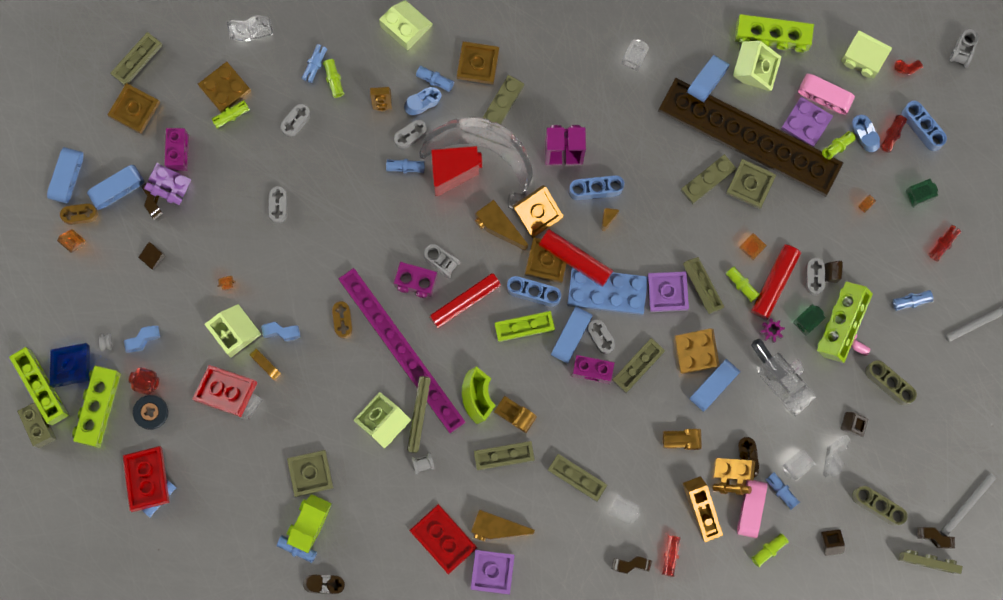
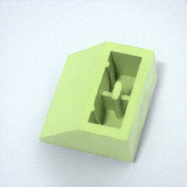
M239 304L218 313L204 324L230 358L262 335Z

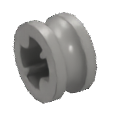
M107 333V335L100 334V350H112L111 333Z

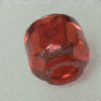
M139 367L135 372H131L129 383H131L133 391L149 395L157 390L159 377H157L155 371Z

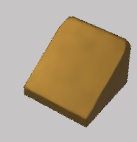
M604 209L602 231H606L617 217L618 209Z

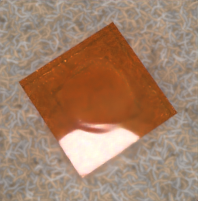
M73 229L60 235L57 240L70 253L84 246L86 242Z
M752 233L739 248L754 260L767 245Z

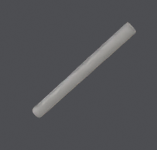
M1003 307L945 335L947 341L950 342L1002 316Z
M989 474L940 531L942 535H949L995 481V476Z

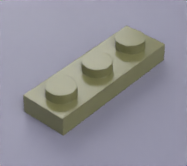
M147 32L110 74L124 86L126 83L129 84L163 46L162 43Z
M508 75L481 119L480 124L497 132L522 91L524 83Z
M724 154L681 188V192L693 205L737 168Z
M699 257L684 262L683 265L686 273L693 282L694 288L708 313L711 314L725 308Z
M650 338L612 381L627 393L660 358L665 350Z
M531 441L474 451L477 471L535 461Z
M557 454L547 470L596 502H598L607 487V484L560 454Z
M906 550V552L900 553L898 561L952 574H961L963 566L957 565L955 560L945 559V562L937 560L938 557L934 555L918 556V552L913 550Z

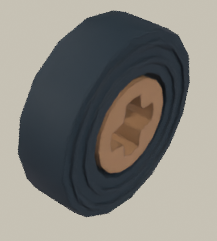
M156 395L141 397L133 407L134 421L138 426L148 430L161 427L168 418L167 404ZM147 408L155 409L153 417L146 416Z

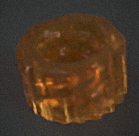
M868 195L858 207L865 213L876 200L871 195Z

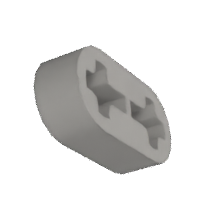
M296 105L282 121L281 130L285 136H295L309 120L310 111L306 105ZM300 110L302 112L303 110H305V116L301 115L297 119V117L299 116L298 111ZM293 122H295L293 124L294 130L286 131V125L288 124L290 126Z
M416 120L398 131L394 136L395 145L400 149H406L422 139L427 133L426 124L421 120ZM415 126H418L419 128L423 127L422 133H419L418 131L413 133L415 131ZM400 136H402L403 138L407 137V138H406V143H403V142H400V143H399V141H400L399 137H400Z
M279 186L272 188L269 193V217L274 223L278 224L284 222L287 217V193ZM277 192L283 195V197L279 198V203H277V199L274 197V195H277ZM277 207H279L280 213H283V215H279L278 219L273 215V213L277 212Z
M813 258L806 265V290L811 295H818L825 287V265L821 259ZM814 263L820 267L816 275H814V268H811ZM814 278L816 279V284L820 285L816 291L814 287H811L814 283Z
M601 320L591 321L588 326L590 337L601 353L610 354L615 348L613 337ZM594 324L601 326V336L596 331H592ZM602 338H604L606 342H611L609 350L607 348H602Z

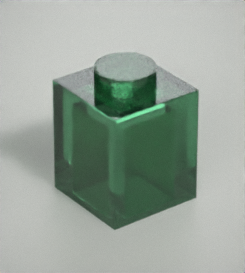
M931 178L910 186L905 191L913 208L930 202L938 196V188L935 183H932Z
M812 304L793 323L807 336L826 317L820 307Z

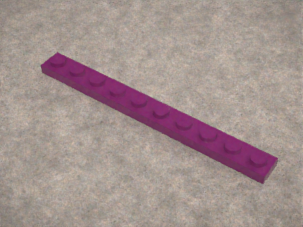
M355 268L338 278L416 388H418L420 376H427L431 379L427 403L447 431L451 434L466 423Z

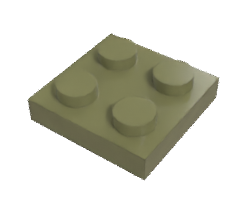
M742 159L726 194L761 209L776 174Z
M326 450L287 458L295 497L334 489Z

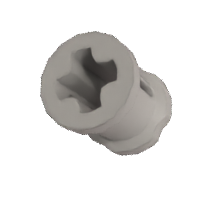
M427 453L426 456L419 458L412 457L416 474L430 468L432 470L435 469L431 453Z

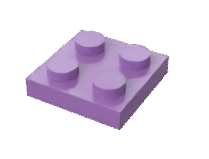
M801 97L781 129L796 139L814 147L833 118V115Z
M686 272L648 273L650 312L689 310Z
M475 550L471 590L510 595L515 555Z

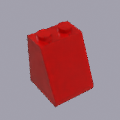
M477 146L431 150L435 196H440L479 175V168H482V153L478 152Z

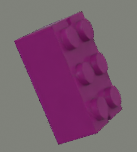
M552 125L550 128H547L545 165H562V151H565V146L566 165H583L586 152L585 127L571 125L568 129H564L561 125Z

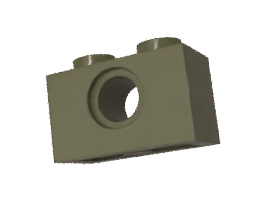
M35 402L17 411L34 447L40 448L57 440L50 424L46 423Z

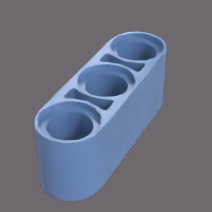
M713 55L695 78L687 93L704 102L722 79L730 64Z
M918 101L909 102L902 110L903 119L929 150H939L947 141L945 132ZM909 108L915 110L916 115L911 114ZM920 123H925L928 129H923ZM932 137L937 138L940 144L934 143Z
M66 147L62 148L48 188V199L66 204L70 201L83 162V152Z
M130 165L89 189L87 194L96 209L100 210L140 187L144 183V179L136 166Z
M620 176L577 179L571 182L569 195L574 200L616 197L623 191L624 180ZM618 183L620 185V188L614 190L611 188L610 184ZM595 184L599 185L602 190L596 192L592 189V186ZM579 186L583 192L575 193L573 188Z
M518 276L511 277L507 282V291L513 297L549 307H555L560 303L561 292L556 287ZM514 282L521 285V288L517 291L512 290L510 287ZM537 288L539 294L532 296L529 293V289ZM555 293L558 298L555 301H550L547 295Z
M575 307L551 356L568 364L593 315Z
M725 359L720 367L690 397V400L704 412L741 371L728 359Z

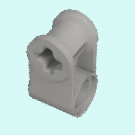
M968 29L962 33L951 53L949 61L961 63L966 68L969 66L979 40V35L975 30ZM964 37H969L972 43L966 42Z
M429 245L425 249L424 258L426 262L447 278H450L455 267L461 264L457 258L437 245ZM434 250L438 253V257L431 259L428 257V252Z

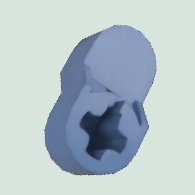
M434 87L425 88L419 93L408 97L404 104V110L409 115L421 114L428 108L435 107L442 96L441 92Z
M857 115L852 123L853 130L860 144L868 152L877 151L880 148V137L875 131L871 120L866 115Z
M277 322L261 326L263 338L279 335L284 341H291L301 337L299 326L283 328Z
M159 326L143 327L137 337L124 340L125 352L142 351L148 341L159 339Z

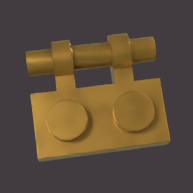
M716 458L714 477L721 479V483H714L713 491L720 492V494H727L728 492L736 493V495L751 494L752 488L751 486H746V480H754L755 461ZM730 479L737 480V484L729 485Z

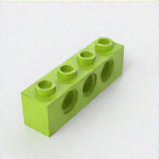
M740 14L737 20L735 42H739L742 45L744 41H761L768 47H776L779 50L794 49L796 52L803 53L809 51L812 46L814 24ZM756 29L760 34L755 35L751 30ZM770 32L777 33L778 37H772ZM793 34L797 39L792 40L788 35Z
M845 282L844 287L840 290L837 304L833 307L832 316L825 326L822 339L818 343L817 351L824 358L845 363L873 295L866 286Z
M25 347L9 356L47 424L53 426L70 416L31 349Z
M94 366V369L90 371L88 376L90 383L88 389L86 388L83 393L84 404L78 411V425L74 427L72 432L74 442L96 448L101 447L121 373L99 366ZM100 383H104V390L98 393L97 386ZM94 402H99V409L97 411H92L91 409ZM93 420L94 427L91 430H87L86 424Z

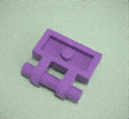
M156 163L148 180L151 183L147 182L144 189L150 191V194L154 196L158 195L167 199V202L171 204L173 202L180 205L182 198L176 195L181 197L185 195L191 179Z

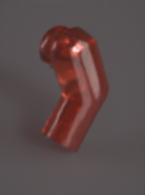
M897 60L894 66L897 73L908 76L923 68L920 60H916L910 65L905 64L903 60Z

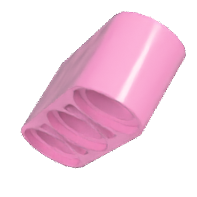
M812 74L805 75L798 89L800 95L843 115L848 113L855 99V96L849 91Z
M747 480L746 486H751L752 491L751 494L743 495L737 534L757 539L766 498L767 483Z

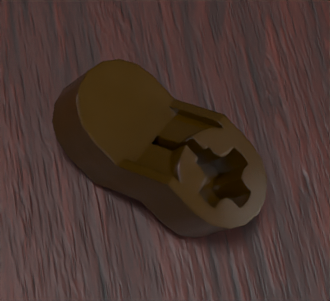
M145 183L141 186L147 195L144 207L155 220L163 215L157 205L160 196H154L150 194V191L144 189L147 184Z
M744 437L738 443L740 460L755 461V478L759 474L756 443L752 438Z
M917 527V539L931 540L936 548L955 549V537L942 536L934 527Z
M635 556L629 562L614 558L611 569L624 574H628L634 568L649 572L652 560Z
M315 574L309 575L304 579L303 587L309 593L339 594L344 590L345 582L339 576Z

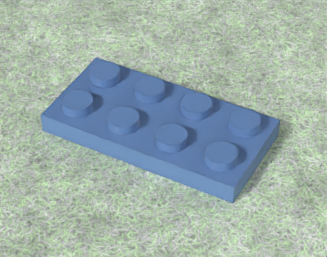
M572 268L567 306L644 315L648 277L613 272L605 285L601 287Z

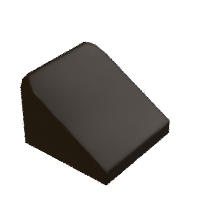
M148 242L138 258L153 270L165 258V255L151 242Z
M842 261L825 263V282L838 283L842 279Z
M846 412L841 430L864 437L869 419L854 412Z
M841 529L821 532L825 556L844 553L845 543Z

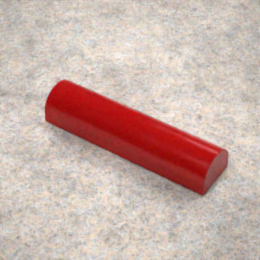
M548 229L539 243L540 247L601 287L605 285L614 271L550 229Z
M787 244L782 247L760 291V295L750 311L751 313L765 320L769 319L801 255L800 250Z
M491 273L432 313L429 318L437 328H440L500 287L499 280L494 273Z

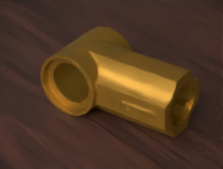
M701 429L663 431V448L702 449Z

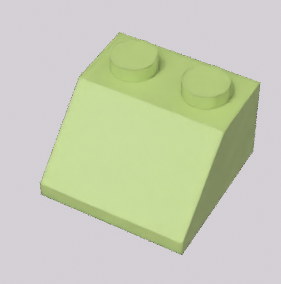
M406 0L392 6L379 19L380 27L407 51L433 25Z
M858 30L841 62L850 69L860 71L865 77L875 78L892 47Z
M761 41L742 42L733 76L743 84L772 91L781 56Z
M379 392L353 421L385 449L411 419L397 405Z

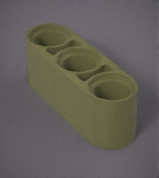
M876 360L866 367V376L898 404L908 405L915 401L917 397L916 390L884 362ZM872 366L879 368V375L872 372ZM888 378L894 381V388L888 386ZM903 391L909 393V400H905L902 397Z
M861 486L853 491L852 499L856 504L888 524L897 526L907 521L908 515L906 510L870 487ZM860 490L864 491L867 495L865 501L859 498ZM877 501L883 503L884 508L882 511L876 509ZM895 511L900 514L898 522L893 519Z

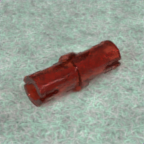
M902 115L895 116L891 127L886 131L887 135L880 146L881 150L891 153L895 142L901 137V131L907 122L906 117Z
M951 225L945 235L937 240L938 243L928 254L929 257L932 258L938 253L933 259L938 262L945 251L952 247L953 241L961 233L959 228L952 234L956 226Z
M668 535L667 549L663 555L665 561L662 575L675 577L676 561L679 560L680 537Z

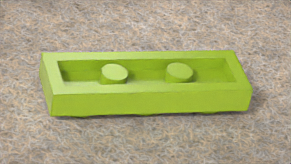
M551 311L494 323L498 342L555 331Z

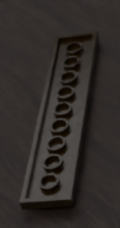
M678 78L674 79L658 112L825 197L828 195L844 162L834 157L828 160V157L825 158L822 151L712 95H709L702 102L687 93L691 86L690 84Z

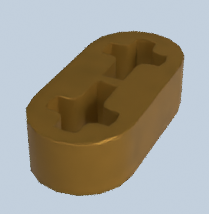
M87 203L66 206L60 211V218L69 225L92 222L98 216L97 209L92 204ZM87 209L93 211V213H90V217L81 213H86ZM68 211H70L72 214H77L71 216L70 220L67 217H65V215H68Z
M339 301L332 308L334 329L338 337L348 338L352 334L351 312L347 303ZM339 306L347 309L343 312L344 318H341L339 312H336V310H339ZM341 322H344L345 326L349 328V330H346V334L338 331L342 327Z
M257 349L249 354L273 380H276L281 375Z

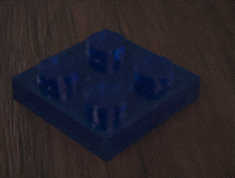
M83 343L50 350V386L55 388L89 381L90 345Z

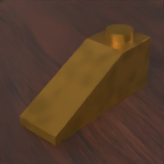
M494 200L475 213V222L480 229L484 228L486 232L523 250L528 248V243Z
M699 476L684 482L683 487L704 542L723 536L705 481Z
M479 510L471 533L475 534L474 538L485 542V539L533 535L535 530Z

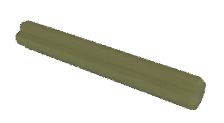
M420 376L407 447V450L413 453L419 451L431 380L427 376Z

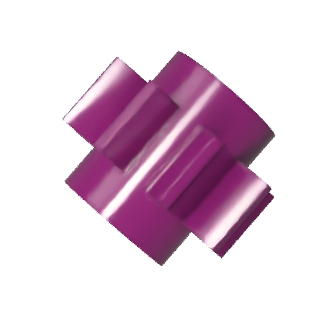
M770 318L769 324L763 322L762 326L765 329L760 334L765 335L764 341L772 339V342L775 343L776 337L780 339L783 337L780 332L785 327L779 325L780 320L773 322V319ZM771 327H772L773 330H776V332L774 333V335H773V333H772L771 331L769 332V329H770Z

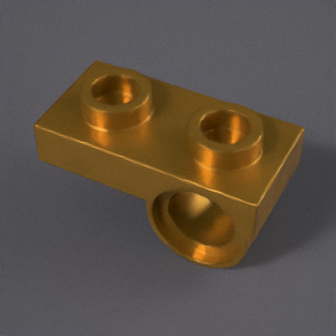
M389 87L370 88L373 110L386 111L387 109H392L391 89Z
M506 396L502 398L494 411L495 414L524 433L528 432L537 418L533 412L518 405Z

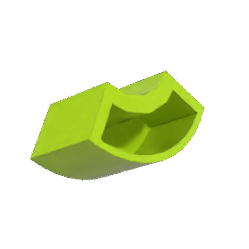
M477 366L469 370L465 375L462 384V401L469 417L476 424H479L488 418L496 405L492 402L488 393L491 378Z
M310 494L307 500L303 499L299 507L301 513L294 525L291 524L287 531L289 536L287 544L309 553L321 531L332 503L313 494Z

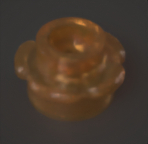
M233 276L218 279L219 285L217 287H222V290L232 289L236 281L233 280Z

